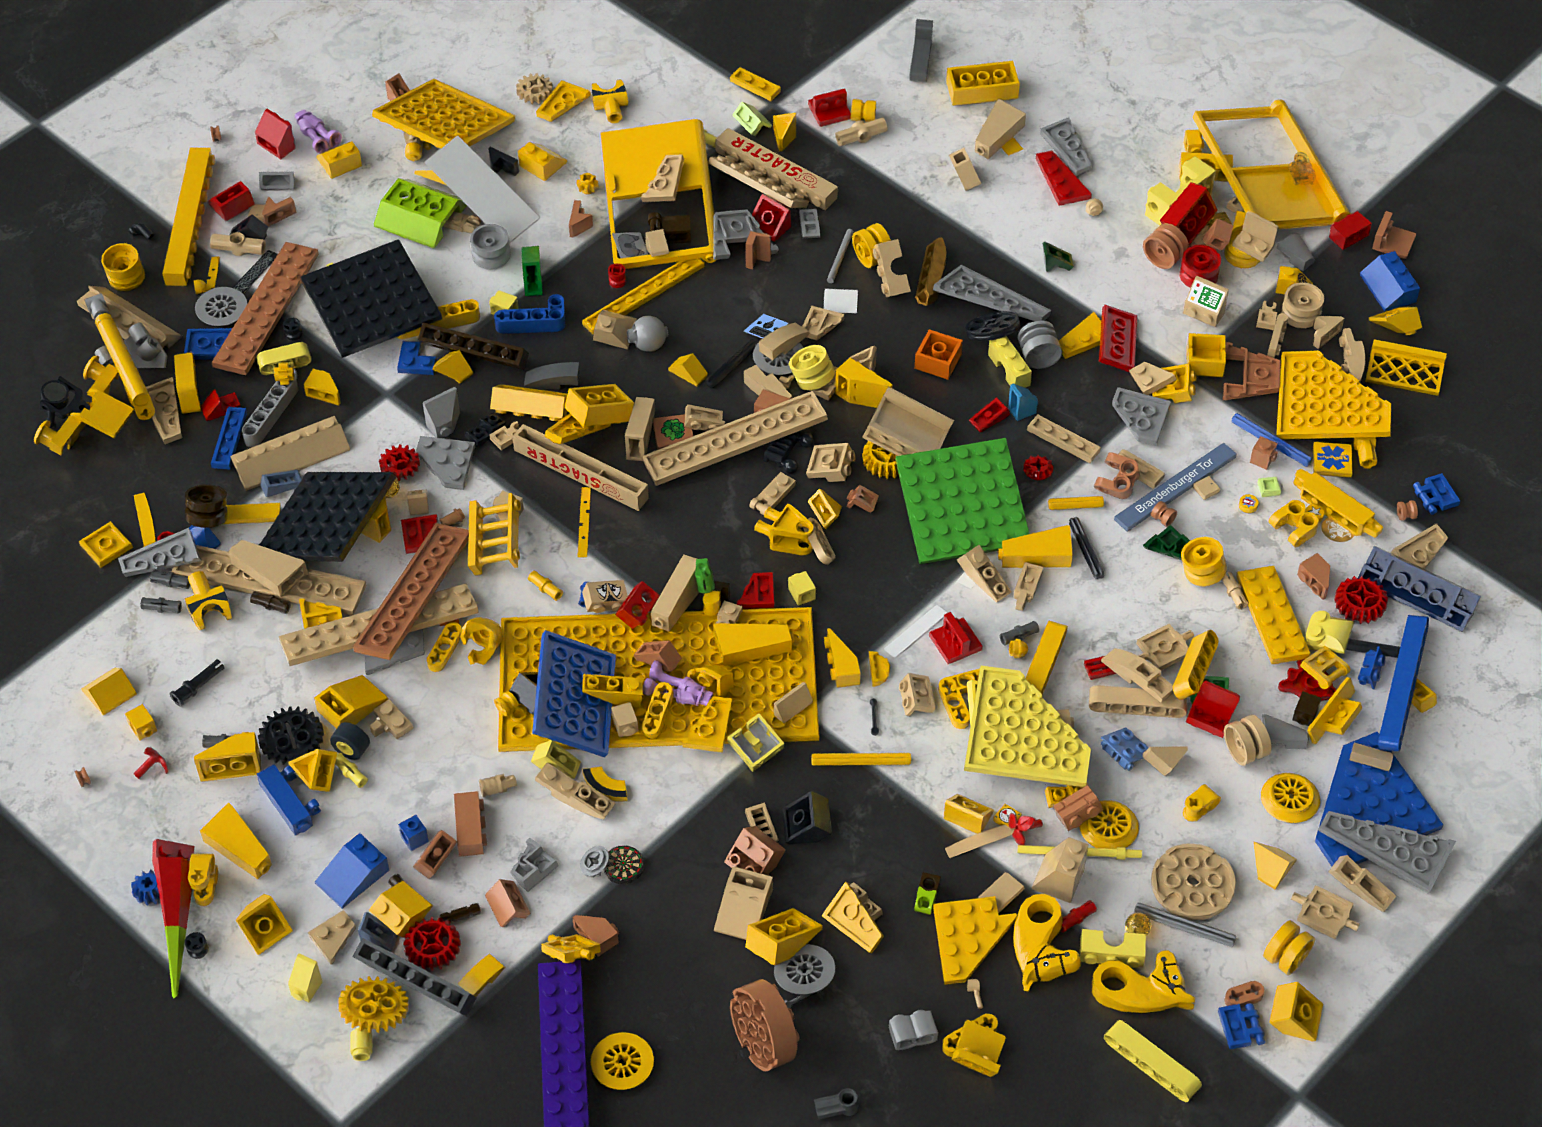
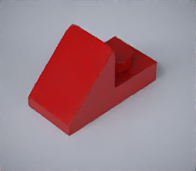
M213 390L200 407L206 421H210L226 415L228 407L241 408L235 392L218 397L216 390Z

